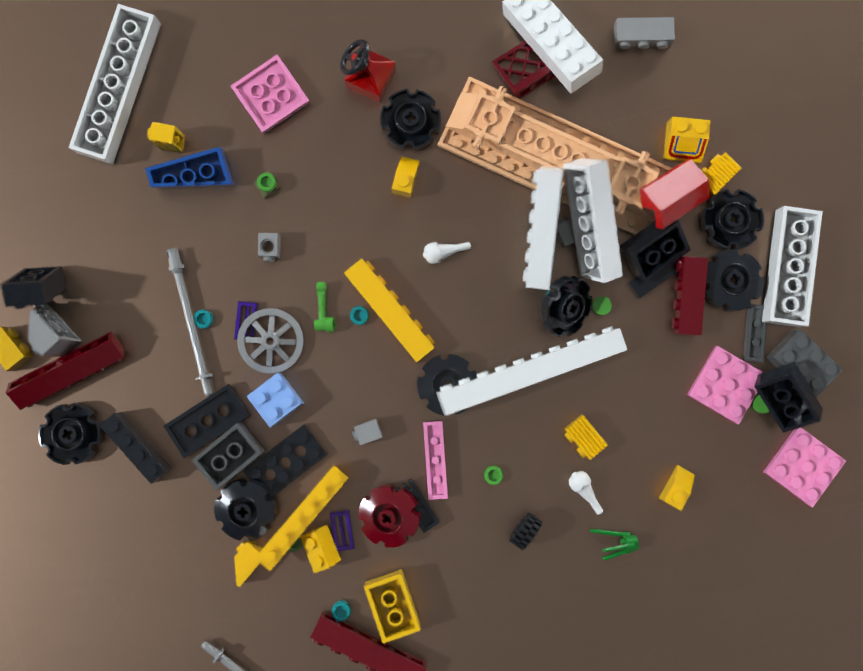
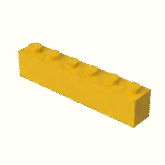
M361 258L346 270L344 274L413 359L419 362L435 349L433 346L434 340L429 334L425 336L421 332L423 328L416 319L412 321L408 316L411 314L405 305H399L396 301L399 298L394 291H388L385 287L387 283L381 275L377 277L373 273L375 268L368 260L364 262Z
M333 466L255 559L271 571L347 481L348 477L337 467Z

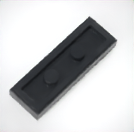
M678 260L645 283L637 277L631 280L628 284L638 299L678 273L676 271Z

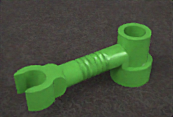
M317 282L319 319L314 320L315 331L326 330V332H335V318L326 317V283Z

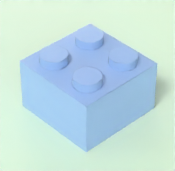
M276 373L247 396L269 427L275 426L304 404L282 373Z

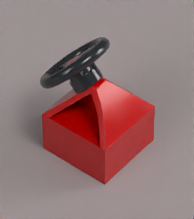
M360 39L353 42L345 50L340 61V69L343 74L347 75L344 80L347 88L381 103L396 71L395 61L370 51L369 43L366 40ZM360 46L357 51L350 54L356 47ZM347 60H350L351 62L350 69L346 68Z

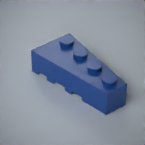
M221 147L145 168L150 186L155 189L235 186L224 150Z

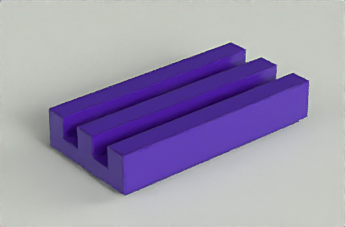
M238 301L234 339L237 340L241 327L243 306H246V319L250 315V306L252 307V313L258 311V303ZM252 324L250 327V337H255L256 329Z
M349 510L331 512V527L337 551L355 549ZM343 515H345L347 523V530L350 545L348 546L346 543V536L342 517ZM336 516H338L339 526L343 545L342 547H339L337 528L335 522Z

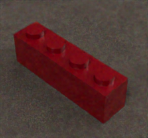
M682 256L677 261L676 271L679 272L678 279L675 281L677 298L673 301L675 318L672 319L671 324L674 333L702 335L708 258Z

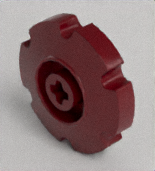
M392 484L378 486L370 491L371 497H364L360 503L358 519L364 522L361 530L375 544L382 541L386 548L399 547L409 540L407 535L414 536L418 530L421 515L420 512H416L414 509L418 503L413 495L404 488L396 491Z

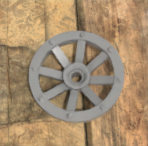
M274 308L258 310L248 316L242 323L237 337L238 350L243 360L256 371L262 373L282 372L291 367L299 358L303 348V333L298 322L287 312ZM269 315L268 332L261 327L256 319ZM275 315L288 321L276 333L274 332ZM250 324L254 326L262 337L245 336ZM292 326L297 339H280V336ZM269 337L273 338L274 343L272 345H269L267 343V339ZM245 342L261 343V346L249 355ZM279 344L296 345L293 355L289 357L279 347ZM264 350H267L266 366L254 361ZM273 350L281 356L285 363L272 366Z

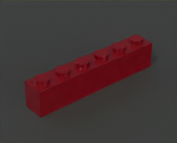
M111 331L8 383L6 394L19 410L25 407H32L37 401L43 398L47 399L55 392L65 390L77 381L85 380L94 372H101L112 363L120 362L124 358V347Z
M322 612L310 637L317 645H326L331 648L332 652L338 655L342 653L348 656L350 661L366 665L365 667L370 671L426 670V662L387 643H383L381 640L343 621H337L333 616Z

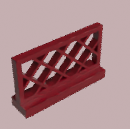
M523 41L492 61L493 66L513 92V96L518 99L523 98L556 77L547 65L541 62L540 57L539 62L528 60L529 53H535V51L526 41ZM518 51L527 52L526 59L515 58V55ZM510 61V69L501 68L499 63ZM514 62L524 64L523 72L512 70ZM527 64L537 66V70L534 73L525 72ZM511 74L521 76V81L513 85L510 81Z

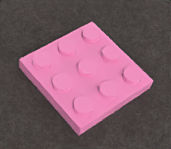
M275 55L231 85V88L263 134L310 103L278 55Z
M715 346L687 396L739 425L757 394V390L754 387L757 375L763 372L721 347Z
M797 428L792 431L763 472L809 507L813 508L846 460L803 428Z

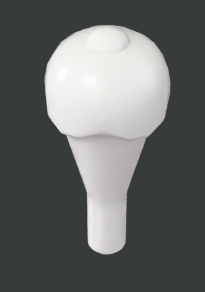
M431 242L425 246L423 257L430 264H437L442 259L456 252L471 249V243L438 244L437 242Z
M584 471L573 472L569 478L570 488L589 502L596 514H602L603 509L595 498L589 475Z

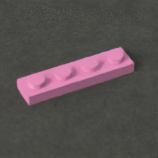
M442 421L423 422L428 500L448 499Z

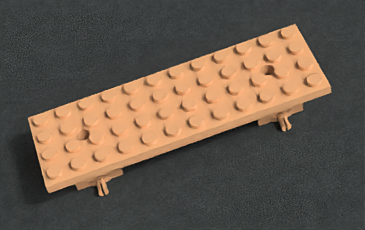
M469 76L438 142V147L533 190H536L537 185L533 183L534 171L538 170L540 166L564 168L563 164L581 158L607 160L617 228L635 235L655 221V211L641 207L640 188L671 170V167L649 158L650 153H646V151H642L640 154L507 94V89H503L502 86L498 90ZM564 173L561 203H564L569 206V199Z

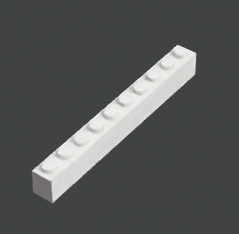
M613 326L602 329L601 334L596 335L594 332L585 335V339L578 342L577 339L566 342L567 346L560 348V345L549 348L548 353L542 354L541 351L532 354L531 359L524 360V358L515 360L513 361L514 365L506 367V364L495 367V372L488 374V371L476 374L477 378L470 380L469 377L458 381L459 384L453 387L451 384L440 387L441 391L436 392L444 415H449L626 351L627 347L620 328L613 329Z

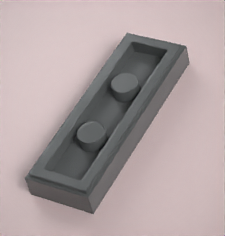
M751 304L747 308L743 361L764 363L767 323L762 322L764 305Z

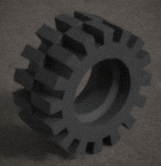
M530 512L527 513L513 530L509 541L521 550L526 549L540 530L542 521Z

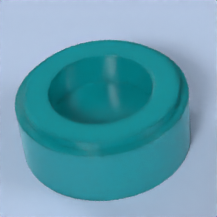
M356 306L350 312V319L356 325H364L369 320V312L363 306Z
M199 310L193 316L195 326L201 329L209 328L214 321L212 313L207 310Z
M340 600L333 605L332 616L334 619L345 621L350 617L351 606L347 601Z

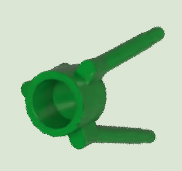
M590 529L591 533L623 537L620 539V545L603 549V552L621 551L604 556L603 560L639 550L638 538L636 535H630V532Z

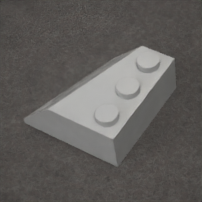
M48 304L42 308H34L30 312L28 341L32 344V350L39 356L61 357L73 351L82 342Z

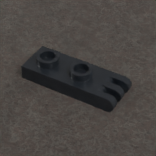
M411 478L408 482L412 487L409 489L406 483H403L402 487L409 491L416 499L418 504L414 509L416 512H420L419 527L425 533L439 524L440 521Z

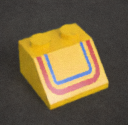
M672 116L666 124L663 160L683 162L691 159L694 163H702L709 141L711 120Z

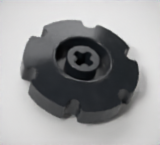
M403 89L388 98L390 105L383 106L380 115L381 128L388 131L386 139L393 146L405 150L407 146H411L413 151H416L433 142L431 135L433 133L438 134L441 126L440 110L433 108L435 100L426 92L418 89L414 94L409 93L408 89ZM409 117H413L412 123L408 122Z
M726 189L712 196L707 201L709 208L702 209L700 216L702 231L709 233L707 240L722 250H727L730 246H733L735 250H739L752 244L757 239L755 232L761 231L764 225L763 210L755 206L757 199L750 193L740 189L734 191V194L729 189Z
M726 250L713 256L714 263L708 262L705 298L713 306L720 308L725 305L727 311H739L751 306V298L753 300L759 299L764 288L765 279L759 276V271L762 270V267L752 255L745 253L740 256L738 250Z
M563 276L552 283L549 294L543 297L540 309V317L544 318L542 325L547 332L558 337H562V335L568 337L575 334L583 326V320L588 318L592 307V296L589 295L591 288L585 280L576 276L571 278Z
M449 354L448 359L443 360L439 355L430 359L423 366L422 370L425 371V376L418 377L417 390L420 399L426 398L429 403L426 407L436 414L447 416L442 411L436 393L441 391L440 387L446 382V379H449L451 383L453 382V386L459 384L458 381L469 377L472 380L477 378L475 370L469 371L467 369L469 365L467 360L453 354ZM468 408L455 412V414H460Z
M78 403L72 404L71 408H69L68 404H61L51 409L45 415L46 424L40 425L38 431L40 446L47 447L48 449L46 456L61 465H68L71 460L74 464H80L92 458L97 453L95 445L103 441V429L100 427L102 423L101 421L94 420L96 413L91 408Z
M237 479L230 482L220 491L223 497L219 496L215 500L214 514L216 521L223 523L221 529L224 533L236 540H241L246 536L249 541H253L269 531L271 528L269 523H273L276 520L277 503L275 498L268 496L270 489L266 485L255 479H250L247 483L243 479Z

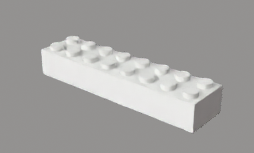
M121 4L117 5L68 147L77 154L113 165L161 25L155 15Z

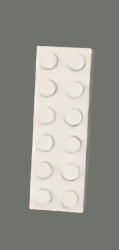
M551 0L502 1L503 15L570 94L602 73L603 59Z
M581 158L563 164L580 277L606 283L623 276L607 160Z
M540 166L538 170L534 171L533 183L537 185L536 190L532 191L531 203L534 204V209L530 211L529 223H532V229L528 231L527 243H530V248L527 249L525 254V262L528 263V267L525 268L523 273V282H526L527 288L549 290L552 283L564 168Z
M783 206L775 211L762 322L799 328L809 326L823 211Z

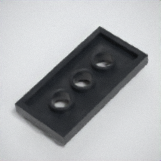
M227 384L165 424L164 428L183 458H186L228 431L236 423L250 417L232 386ZM221 405H225L228 408V413L225 416H221L218 412ZM206 415L212 419V423L208 427L202 423V419ZM188 426L195 428V435L193 437H189L186 434Z
M304 424L243 472L249 480L255 479L266 485L270 489L268 496L272 498L328 455V453L306 424ZM300 445L306 449L304 456L296 454V448ZM283 457L290 459L291 465L289 468L281 466L280 462ZM268 469H272L275 472L273 480H269L265 476Z

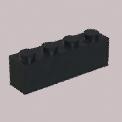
M122 412L113 413L100 425L103 431L150 484L158 482L172 469Z

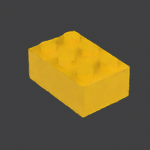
M402 569L365 582L364 589L383 643L421 630V623Z

